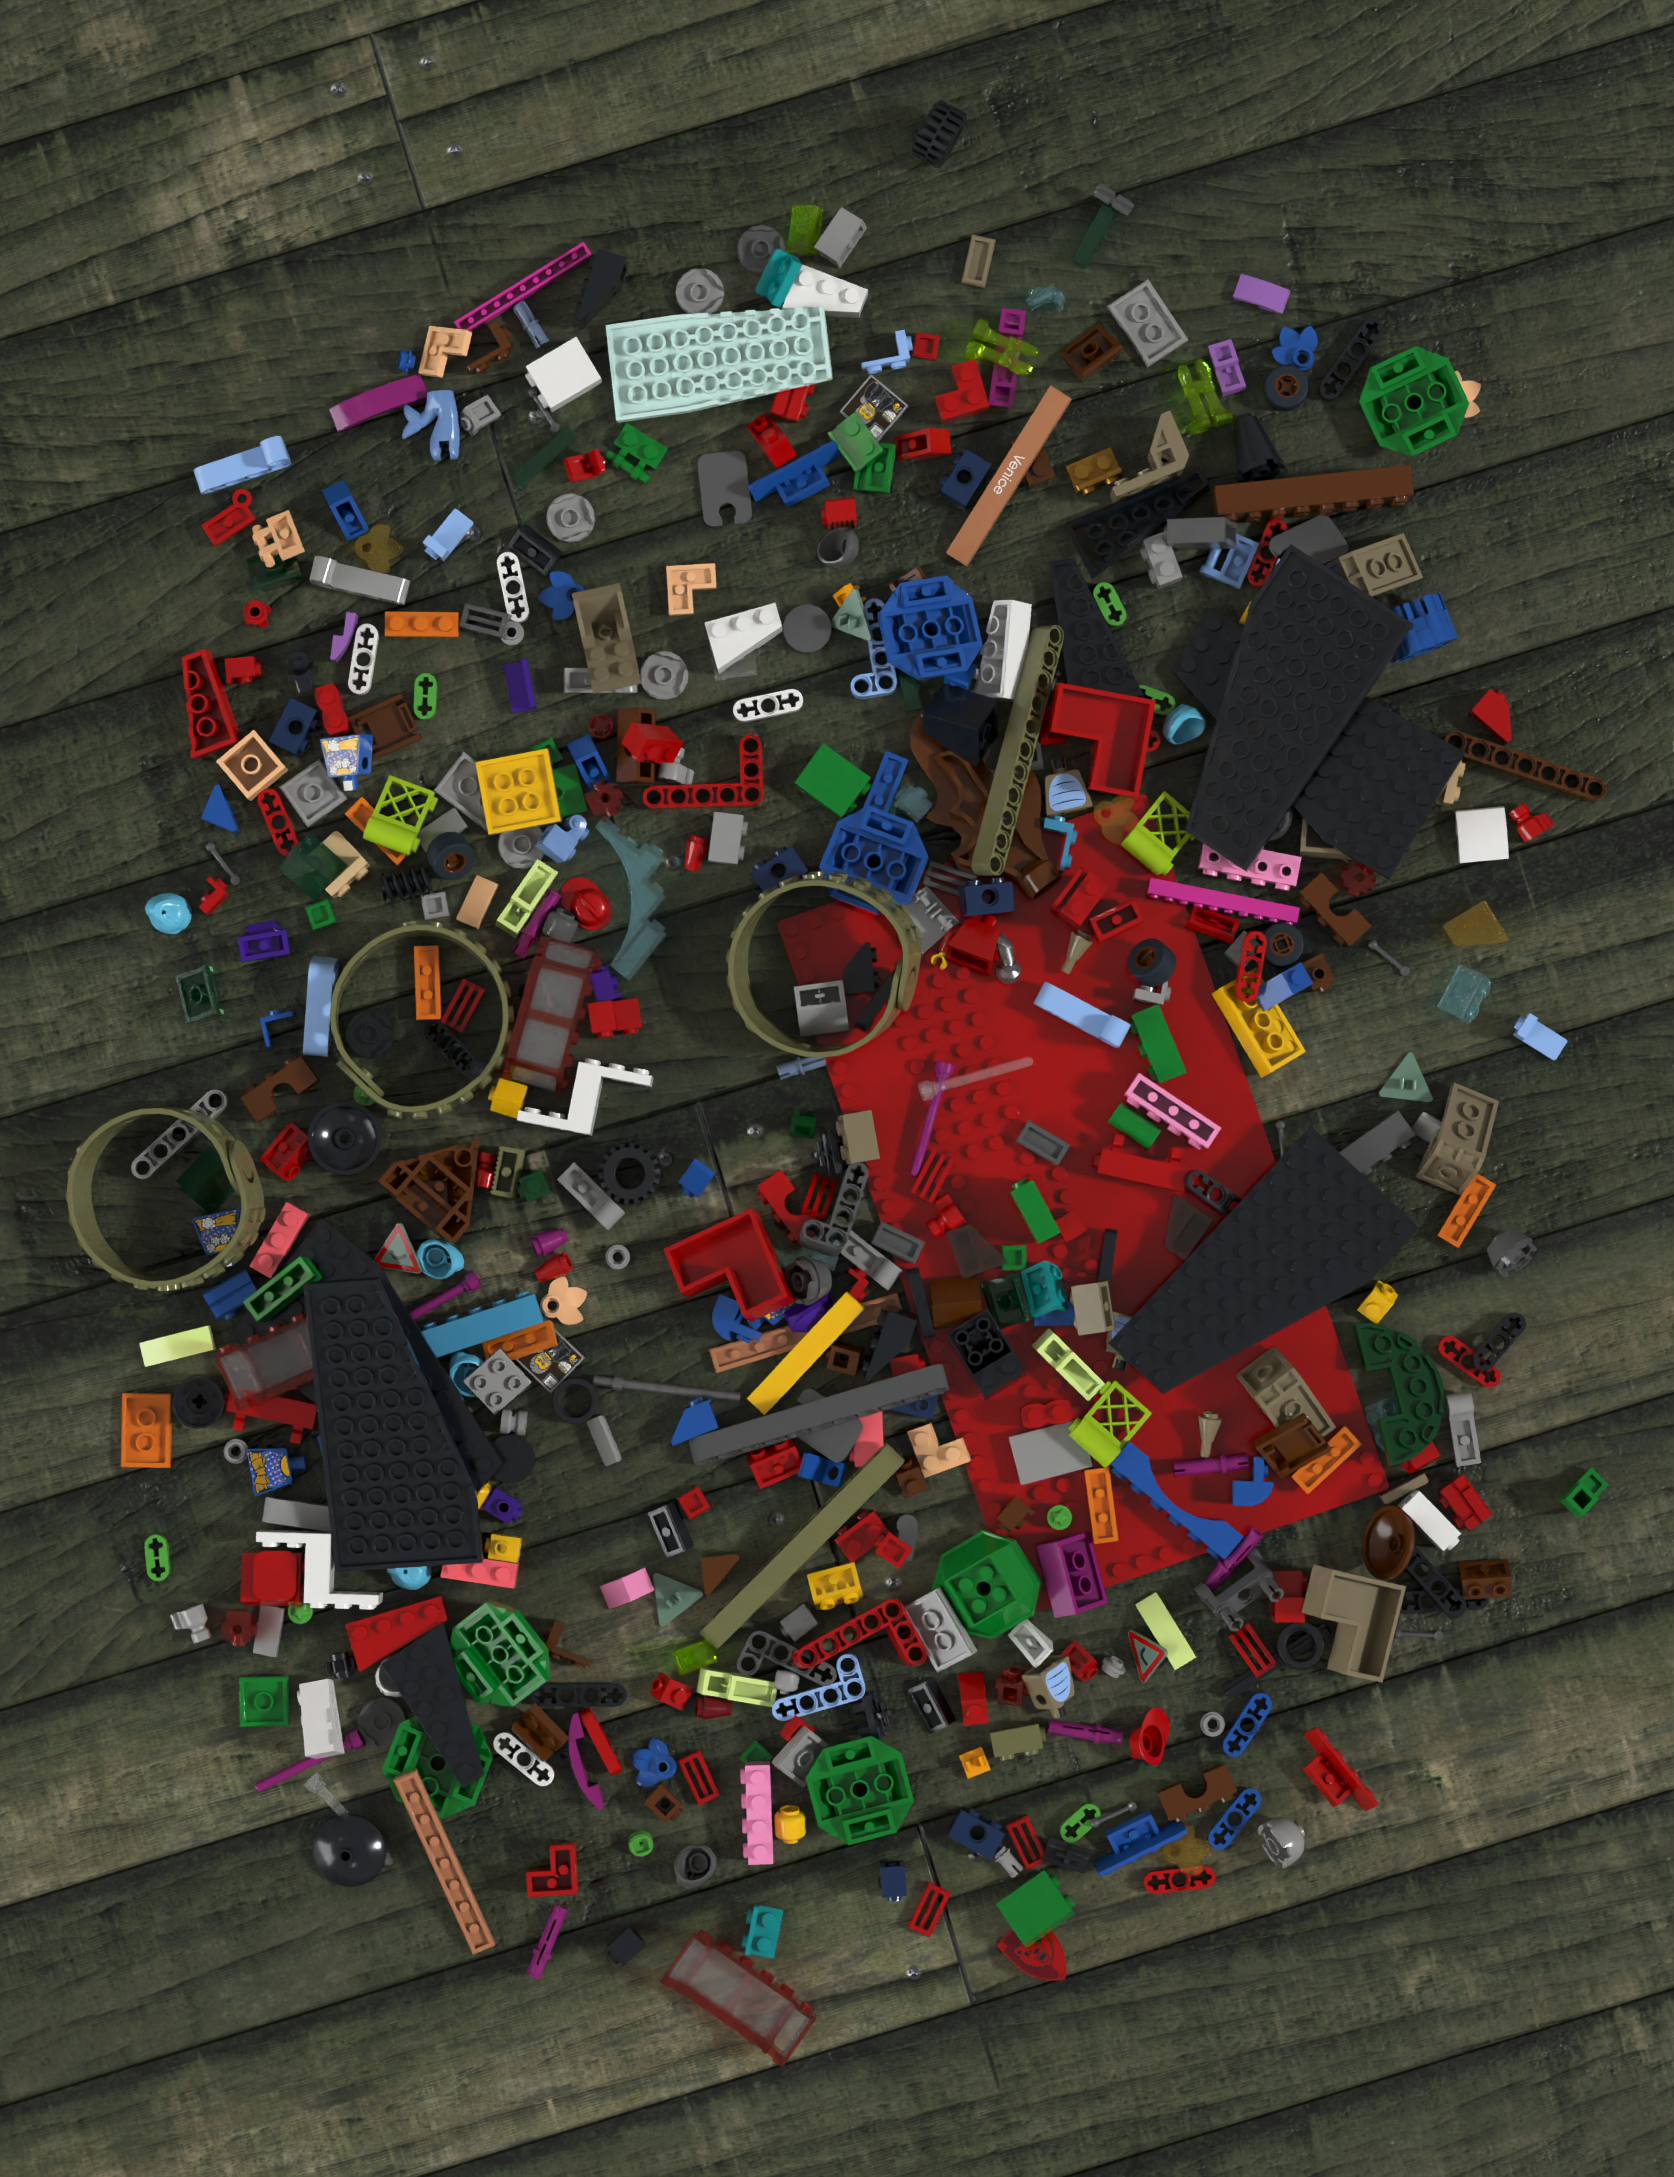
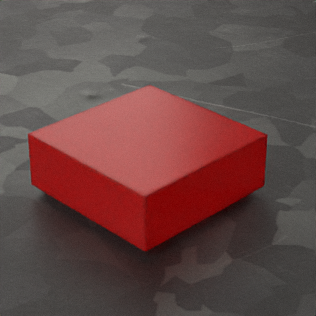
M916 332L912 358L936 361L940 336Z
M1075 1209L1055 1221L1066 1243L1087 1231Z
M699 1486L677 1498L689 1520L710 1508Z

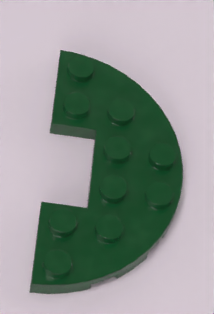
M1355 1324L1353 1331L1364 1374L1388 1369L1399 1415L1379 1418L1377 1424L1388 1467H1396L1416 1457L1436 1436L1445 1407L1443 1382L1430 1355H1426L1416 1344L1417 1341L1402 1331L1397 1332L1382 1324Z

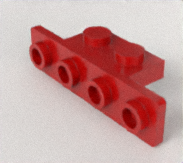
M1314 1727L1303 1734L1318 1754L1302 1769L1333 1807L1339 1805L1349 1794L1353 1796L1364 1811L1378 1805L1372 1791L1363 1785L1359 1780L1358 1774L1343 1760L1342 1754L1334 1749L1323 1731Z

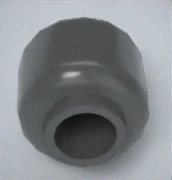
M557 908V911L549 912L542 927V932L547 937L546 941L552 945L568 944L572 941L578 927V922L572 912Z

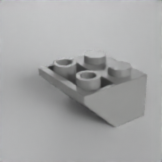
M843 980L794 987L800 1037L849 1031Z

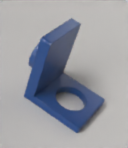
M972 663L965 673L945 676L943 684L968 691L978 666Z
M283 1009L273 1010L269 1012V1016L260 1018L266 1047H273L267 1023L296 1017L294 1011L284 1013Z
M804 1453L798 1476L841 1488L847 1464ZM837 1467L838 1476L835 1480H832L830 1477L831 1470Z

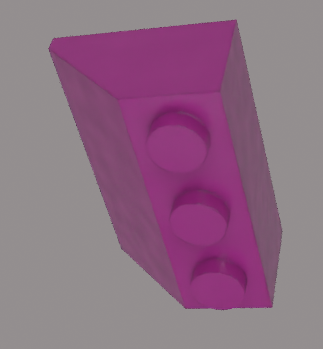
M1089 1531L1036 1546L1054 1618L1078 1614L1108 1603Z

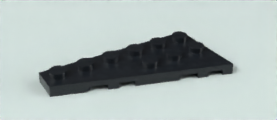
M1199 467L1065 523L1066 531L1091 579L1095 578L1166 524L1167 519L1174 518L1210 490L1209 484Z
M1074 558L1049 562L1058 623L1064 633L1062 650L1068 684L1135 697L1144 696Z
M443 1622L381 1665L464 1789L484 1776L485 1773L454 1663L452 1649L447 1637L445 1623Z

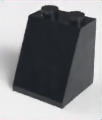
M943 684L940 690L934 693L928 707H924L921 713L923 732L972 765L978 766L998 737L997 699Z

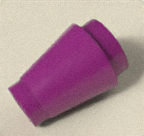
M564 1228L536 1233L534 1237L530 1238V1241L537 1256L542 1254L546 1256L565 1242H568V1237Z

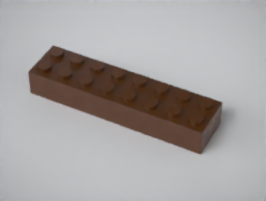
M1411 465L1218 485L1214 486L1211 497L1214 517H1226L1234 523L1235 520L1245 519V523L1260 521L1259 518L1269 517V520L1283 519L1284 515L1293 514L1294 518L1308 516L1309 512L1318 511V515L1332 514V510L1342 509V512L1357 511V507L1366 506L1367 510L1381 508L1383 504H1391V507L1405 506V502H1409L1414 495Z

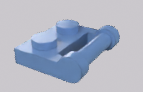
M1237 534V549L1229 550L1221 571L1215 570L1214 566L1222 549H1214L1210 551L1206 563L1201 566L1199 573L1240 589L1259 543Z

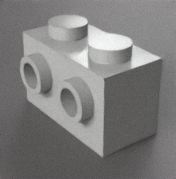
M1164 532L1143 540L1141 543L1142 547H1139L1143 560H1147L1150 566L1148 574L1152 584L1156 583L1157 588L1160 589L1181 581L1182 573L1172 546L1167 544V541L1164 539Z
M714 812L708 862L738 866V860L743 861L745 846H740L741 837L747 835L748 822L744 821V815Z

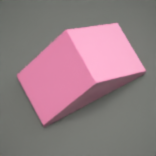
M646 1567L600 1586L609 1609L631 1602L655 1590Z

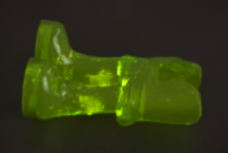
M979 318L973 330L972 338L995 344L1006 350L1002 353L970 339L964 361L968 362L982 358L1007 367L1015 374L1023 376L1031 374L1033 366L1018 360L1020 353L1037 358L1040 350L1015 337L1010 336L1008 338L989 328L988 321Z
M1202 358L1194 361L1199 381H1192L1186 364L1177 367L1180 384L1185 398H1188L1193 413V419L1189 424L1191 435L1202 433L1212 425L1199 393H1204L1214 427L1226 425L1234 420L1231 411L1224 408L1220 403L1214 390L1215 386L1211 380V370L1208 363L1204 362Z

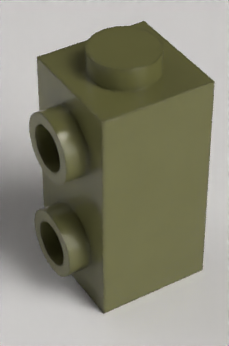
M1038 1722L989 1731L994 1757H1000V1761L1015 1758L1014 1754L1024 1752V1756L1038 1754V1749L1043 1748L1042 1742L1047 1741L1044 1727L1039 1728Z

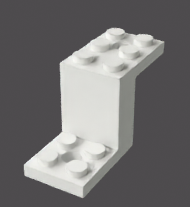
M585 1058L584 1063H578L567 1120H565L564 1114L549 1112V1116L540 1115L541 1110L525 1107V1111L519 1110L517 1120L592 1136L603 1078L652 1088L653 1077L649 1075L648 1070L634 1068L633 1072L624 1071L625 1067L623 1065L609 1063V1067L600 1066L601 1062L598 1060Z
M260 1530L256 1532V1542H262V1547L280 1546V1543H287V1547L301 1548L305 1544L304 1603H310V1608H325L327 1604H335L337 1609H349L352 1607V1604H358L359 1609H374L383 1602V1592L334 1591L335 1564L331 1532L300 1530Z

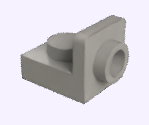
M486 395L466 406L458 418L463 429L468 431L471 436H474L479 429L497 420L501 413L490 397Z
M1166 981L1164 984H1161L1159 993H1155V988L1141 985V989L1136 988L1134 990L1132 999L1162 1006L1164 1001L1168 1002L1171 987H1167L1168 981Z

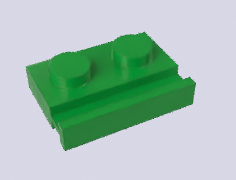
M857 412L851 414L837 425L834 430L828 432L830 438L836 442L838 449L856 473H859L862 468L868 466L886 452Z
M880 443L886 452L868 466L862 468L859 473H855L854 490L890 494L897 447L895 444Z

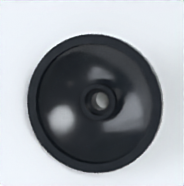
M350 1101L335 1102L321 1109L313 1118L308 1130V1146L314 1160L323 1169L338 1175L356 1174L369 1167L378 1156L382 1144V1132L376 1117L366 1107ZM342 1134L347 1135L349 1141L345 1144L339 1140Z
M340 1814L330 1818L318 1830L313 1843V1856L320 1872L333 1883L346 1887L361 1886L373 1880L383 1868L387 1855L386 1842L380 1829L371 1820L357 1814ZM342 1852H348L350 1858L343 1857Z

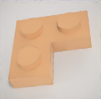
M429 326L418 373L424 376L443 378L448 354L467 356L472 332L463 329Z
M715 563L666 566L669 616L694 615L692 590L717 589Z
M932 1423L907 1432L924 1478L971 1461L963 1437L940 1445Z

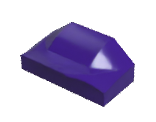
M275 921L248 925L244 935L237 938L242 963L291 954L287 930L281 929Z
M826 1294L812 1305L796 1304L785 1311L784 1316L792 1332H809L833 1307L830 1294Z

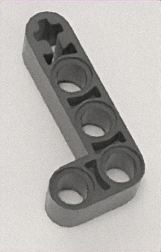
M859 1162L848 1166L842 1178L828 1224L817 1220H808L804 1223L798 1235L802 1246L833 1257L838 1256L842 1252L848 1241L869 1171L865 1164ZM853 1173L857 1174L858 1179L855 1185L851 1184L854 1177ZM848 1194L852 1196L854 1201H846L843 1195ZM836 1217H844L847 1223H839ZM812 1230L817 1237L810 1238L806 1231ZM829 1239H837L840 1246L832 1245Z
M757 1629L749 1635L737 1662L738 1670L744 1675L756 1673L765 1657L823 1686L833 1684L837 1677L835 1666L826 1660L817 1666L818 1669L823 1671L826 1668L830 1669V1674L833 1676L831 1678L827 1677L825 1680L821 1679L822 1674L815 1671L814 1676L809 1674L814 1667L804 1670L796 1667L793 1663L792 1655L799 1647L761 1629ZM760 1634L766 1638L765 1646L758 1648L753 1645L752 1638L755 1635ZM781 1645L785 1646L789 1652L787 1657L783 1659L776 1657L774 1654L775 1648ZM807 1651L802 1652L801 1657L805 1656L809 1658V1660L811 1659V1656ZM752 1657L755 1661V1667L751 1670L744 1669L741 1665L742 1659Z

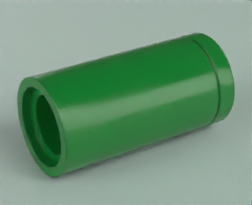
M1120 1102L1107 1121L1146 1149L1151 1147L1162 1130L1122 1102Z

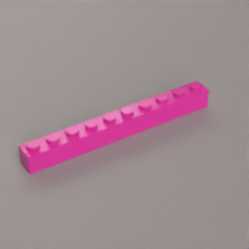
M584 242L580 243L454 321L457 329L470 332L475 331L517 303L591 258V252Z
M1155 878L1148 879L1146 894L1153 899L1162 897L1164 901L1168 902L1176 900L1179 901V904L1183 905L1191 903L1194 904V907L1198 908L1206 906L1209 907V910L1213 911L1221 909L1224 910V913L1228 914L1236 912L1242 917L1251 915L1257 920L1266 918L1272 923L1280 921L1291 925L1296 924L1300 910L1299 907Z

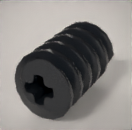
M422 864L419 865L418 872L412 866L409 869V874H406L403 868L400 869L398 877L394 871H391L389 879H387L384 873H381L380 884L385 904L387 896L391 902H395L396 894H398L401 900H405L406 892L411 898L415 897L416 890L420 896H424L425 888H427L430 894L434 893L429 869L425 870Z

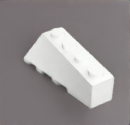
M996 600L993 602L986 628L988 638L981 647L980 654L983 656L980 668L976 669L974 675L976 683L974 690H970L971 692L997 699L998 702L1014 701L1028 648L1032 604L1015 600Z

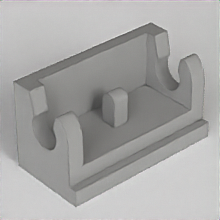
M841 207L814 248L820 252L819 254L840 268L867 227L862 219Z

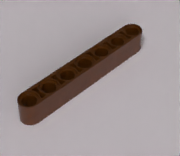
M1459 731L1450 732L1443 739L1448 742L1449 738L1455 737L1460 741L1459 749L1465 752L1463 760L1586 801H1598L1607 791L1606 783L1600 778ZM1473 745H1479L1483 748L1482 757H1476L1472 754ZM1496 753H1503L1506 756L1507 762L1505 765H1499L1495 761ZM1524 760L1529 763V772L1523 773L1519 770V761ZM1543 768H1549L1553 772L1552 780L1548 781L1542 777ZM1566 776H1572L1576 779L1575 788L1566 786ZM1590 784L1598 785L1600 789L1598 796H1593L1589 793L1588 786Z

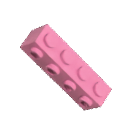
M1203 843L1198 869L1203 870L1202 874L1217 877V873L1227 875L1229 880L1241 881L1242 878L1251 879V884L1265 886L1266 883L1275 884V889L1289 891L1290 887H1296L1302 857L1262 849L1248 872H1246Z
M1140 1073L1136 1075L1124 1093L1128 1097L1127 1103L1136 1109H1139L1141 1106L1148 1110L1146 1114L1148 1117L1158 1123L1160 1120H1163L1169 1124L1167 1127L1169 1131L1177 1136H1180L1181 1133L1190 1138L1188 1143L1198 1150L1202 1147L1208 1149L1221 1129L1220 1126Z
M770 1761L745 1762V1769H740L741 1784H746V1794H741L742 1809L747 1810V1818H742V1832L747 1833L748 1843H743V1858H748V1865L773 1864Z

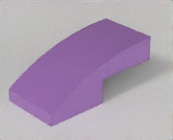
M1241 274L1233 297L1239 301L1258 305L1261 309L1283 314L1291 291L1270 282Z
M1229 339L1209 345L1210 358L1222 396L1246 390V384L1239 367V360L1232 340Z
M346 612L343 636L333 635L330 656L332 662H339L353 639L358 622V615L356 613Z

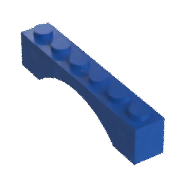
M1130 1441L1127 1442L1118 1456L1111 1462L1113 1466L1111 1472L1121 1480L1124 1477L1132 1482L1129 1487L1140 1496L1143 1493L1147 1494L1151 1498L1149 1503L1159 1512L1162 1509L1166 1510L1170 1514L1168 1519L1178 1528L1184 1525L1189 1530L1187 1535L1196 1543L1202 1540L1208 1545L1206 1551L1215 1559L1221 1556L1225 1560L1242 1540L1243 1536L1224 1520L1197 1517L1174 1505L1156 1483L1151 1471L1149 1457Z

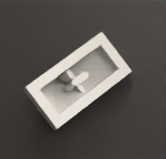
M1028 1619L1019 1623L1008 1634L1010 1639L1035 1668L1053 1651V1642Z

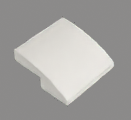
M1504 806L1455 811L1458 858L1460 863L1509 859Z

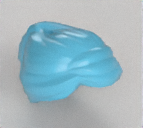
M1181 704L1166 716L1163 723V735L1172 744H1183L1199 737L1205 730L1206 721L1197 708Z
M166 893L154 896L145 906V911L150 918L151 924L163 933L177 934L185 929L191 921L192 908L189 902L176 894Z
M438 1239L427 1240L421 1243L416 1252L423 1273L433 1279L441 1280L448 1278L454 1272L464 1268L462 1254L456 1247L446 1241Z
M456 1352L449 1362V1376L462 1395L471 1398L476 1397L463 1380L484 1361L475 1355Z
M432 1566L387 1569V1572L391 1575L392 1581L397 1586L408 1590H417L430 1580Z

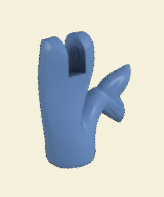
M452 390L428 392L425 409L422 413L417 412L406 404L404 406V415L408 423L403 429L402 438L405 439L432 423L438 416L430 439L431 457L434 461H441L442 449L440 441H449L450 459H458L460 429L454 392Z

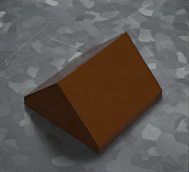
M1098 323L1061 350L1060 354L1082 383L1118 357L1123 347Z
M978 1275L929 1280L934 1329L958 1327L982 1312Z
M738 1552L702 1556L704 1591L706 1595L709 1596L739 1560L741 1555Z

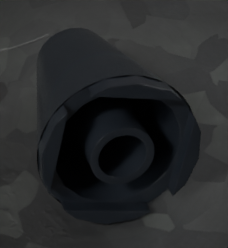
M1251 413L1238 416L1234 422L1236 475L1239 483L1248 482L1247 480H1270L1281 474L1280 468L1285 469L1284 461L1258 417L1251 415Z

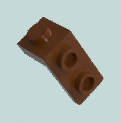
M497 321L488 325L499 348L468 365L467 369L470 374H481L489 368L488 365L496 360L501 362L510 356L509 352L513 351L508 339L511 338V335L505 325L500 327Z
M557 1619L554 1624L549 1623L544 1637L548 1638L546 1647L548 1648L549 1656L560 1660L564 1656L571 1659L570 1664L582 1669L585 1668V1665L590 1667L593 1660L556 1646L565 1623Z

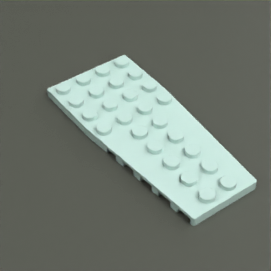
M794 307V309L783 310L776 308L767 311L745 310L746 312L735 313L728 311L719 314H679L605 325L616 421L620 423L690 413L832 380L824 307Z

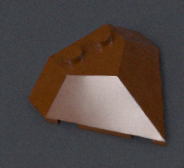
M480 1139L394 1162L378 1182L401 1206L433 1233L454 1245L470 1225Z

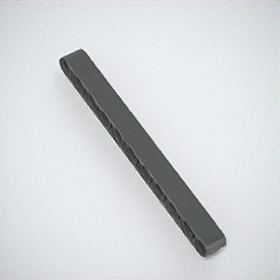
M942 1364L928 1366L694 1437L689 1440L694 1465L710 1464L942 1394L949 1390L944 1367Z

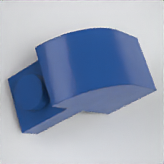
M720 1294L712 1313V1322L716 1332L722 1338L734 1342L735 1337L748 1344L751 1340L759 1342L762 1333L741 1324L744 1317L737 1301Z
M1252 1456V1481L1232 1480L1231 1505L1255 1506L1262 1503L1270 1495L1273 1482L1264 1481V1477H1268V1463L1264 1462L1263 1456Z

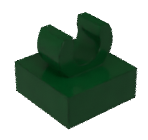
M796 1109L795 1115L791 1116L789 1136L814 1139L816 1117H813V1111H809V1116H800V1109Z

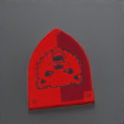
M1012 1929L996 1945L1026 1974L1041 1980H1066L1067 1970L1064 1950L1052 1931L1026 1948Z

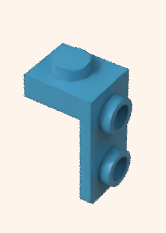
M1051 815L1050 819L1045 818L1042 830L1066 835L1059 866V873L1063 874L1064 869L1070 868L1072 855L1068 854L1070 845H1075L1078 831L1073 830L1074 824L1065 822L1064 817Z

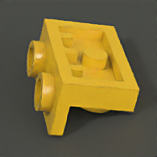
M855 1562L807 1574L816 1610H829L834 1608L835 1605L842 1603L852 1604L863 1598Z

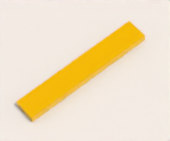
M846 1292L747 1399L761 1413L766 1415L865 1308Z

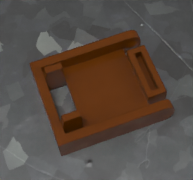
M398 694L348 717L356 735L361 734L360 727L368 724L376 742L372 748V762L422 739L420 733L412 737L410 735L417 731L418 727L406 702L399 706L396 705L397 702L404 699L402 694Z
M1304 1413L1254 1440L1256 1449L1280 1479L1325 1455L1331 1449L1330 1445ZM1274 1445L1283 1455V1458L1278 1461L1271 1455L1275 1452Z

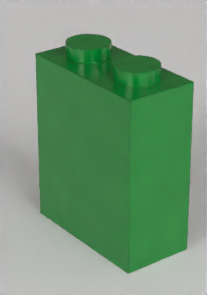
M824 743L794 783L796 787L841 819L845 815L849 816L858 806L854 802L859 795L864 797L872 786L869 784L870 776Z
M1025 1178L1013 1184L1014 1190L1009 1193L1036 1244H1040L1061 1233L1033 1180L1027 1182Z
M1045 1870L996 1904L1026 1948L1075 1915L1072 1909L1075 1906L1074 1902L1067 1893L1062 1895L1058 1889L1061 1884L1053 1873L1049 1875Z

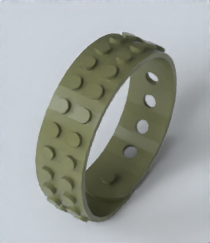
M812 871L802 875V879L797 875L779 882L780 888L777 885L768 888L758 896L760 898L758 902H755L753 905L750 904L742 913L744 918L739 925L734 927L731 934L733 940L731 948L728 949L726 955V962L728 963L726 981L732 994L733 1007L745 1021V1026L752 1033H756L769 1044L786 1052L804 1057L823 1058L846 1054L868 1043L888 1029L901 1010H908L918 979L921 959L920 939L922 936L919 927L915 926L910 917V911L905 905H900L892 898L893 895L884 888L879 889L871 885V881L862 877L857 879L848 877V873L834 871L833 874L823 875V871ZM804 886H826L856 895L882 912L898 933L903 954L898 961L894 973L888 1006L875 1028L861 1040L845 1044L828 1045L798 1038L784 1031L771 1021L757 1003L750 985L748 973L750 940L757 922L766 909L777 898L791 889Z
M417 921L404 922L402 927L376 937L367 943L347 963L335 984L330 1009L331 1031L340 1054L352 1071L340 1060L336 1065L371 1100L388 1110V1116L402 1119L403 1115L412 1116L413 1120L428 1119L427 1114L438 1112L439 1115H443L452 1111L451 1106L458 1102L463 1105L474 1097L473 1092L479 1087L483 1090L492 1081L490 1075L495 1068L500 1070L506 1058L503 1051L505 1046L510 1047L513 1031L509 1030V1022H514L513 1005L508 1006L507 998L511 997L507 980L502 981L499 976L502 973V969L494 958L490 960L485 955L487 953L486 949L476 940L474 943L466 939V933L454 927L452 930L445 929L442 923L428 921L427 925H417ZM414 936H432L461 946L486 967L494 979L501 997L503 1010L502 1030L499 1043L490 1062L471 1083L450 1097L432 1104L413 1107L401 1106L382 1099L381 1097L385 1093L372 1081L373 1076L363 1066L359 1068L346 1053L339 1034V1005L343 991L352 974L374 952L399 939Z
M181 1107L139 1109L111 1119L93 1132L86 1141L81 1142L76 1150L77 1154L74 1161L69 1166L65 1197L69 1209V1222L72 1228H74L78 1244L92 1258V1262L98 1268L106 1270L112 1274L111 1277L119 1282L124 1283L127 1281L133 1283V1287L137 1289L148 1290V1288L156 1289L157 1287V1291H172L180 1289V1284L182 1288L193 1287L204 1283L203 1278H215L226 1271L224 1269L226 1266L241 1260L244 1256L243 1252L249 1245H253L259 1235L258 1230L261 1222L265 1218L266 1210L264 1208L261 1182L252 1157L241 1141L235 1140L218 1121L192 1109ZM156 1114L171 1115L185 1120L205 1134L217 1149L232 1187L241 1196L242 1209L240 1221L227 1246L209 1263L179 1278H162L150 1275L122 1260L107 1244L100 1232L92 1205V1177L98 1158L106 1145L127 1126Z

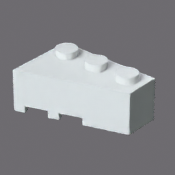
M802 264L785 299L782 310L794 309V307L815 308L823 306L825 315L828 317L859 318L868 296V289Z
M776 603L705 622L719 674L783 632Z
M323 1679L299 1684L300 1690L297 1691L299 1705H301L305 1756L318 1759L345 1754L333 1680Z

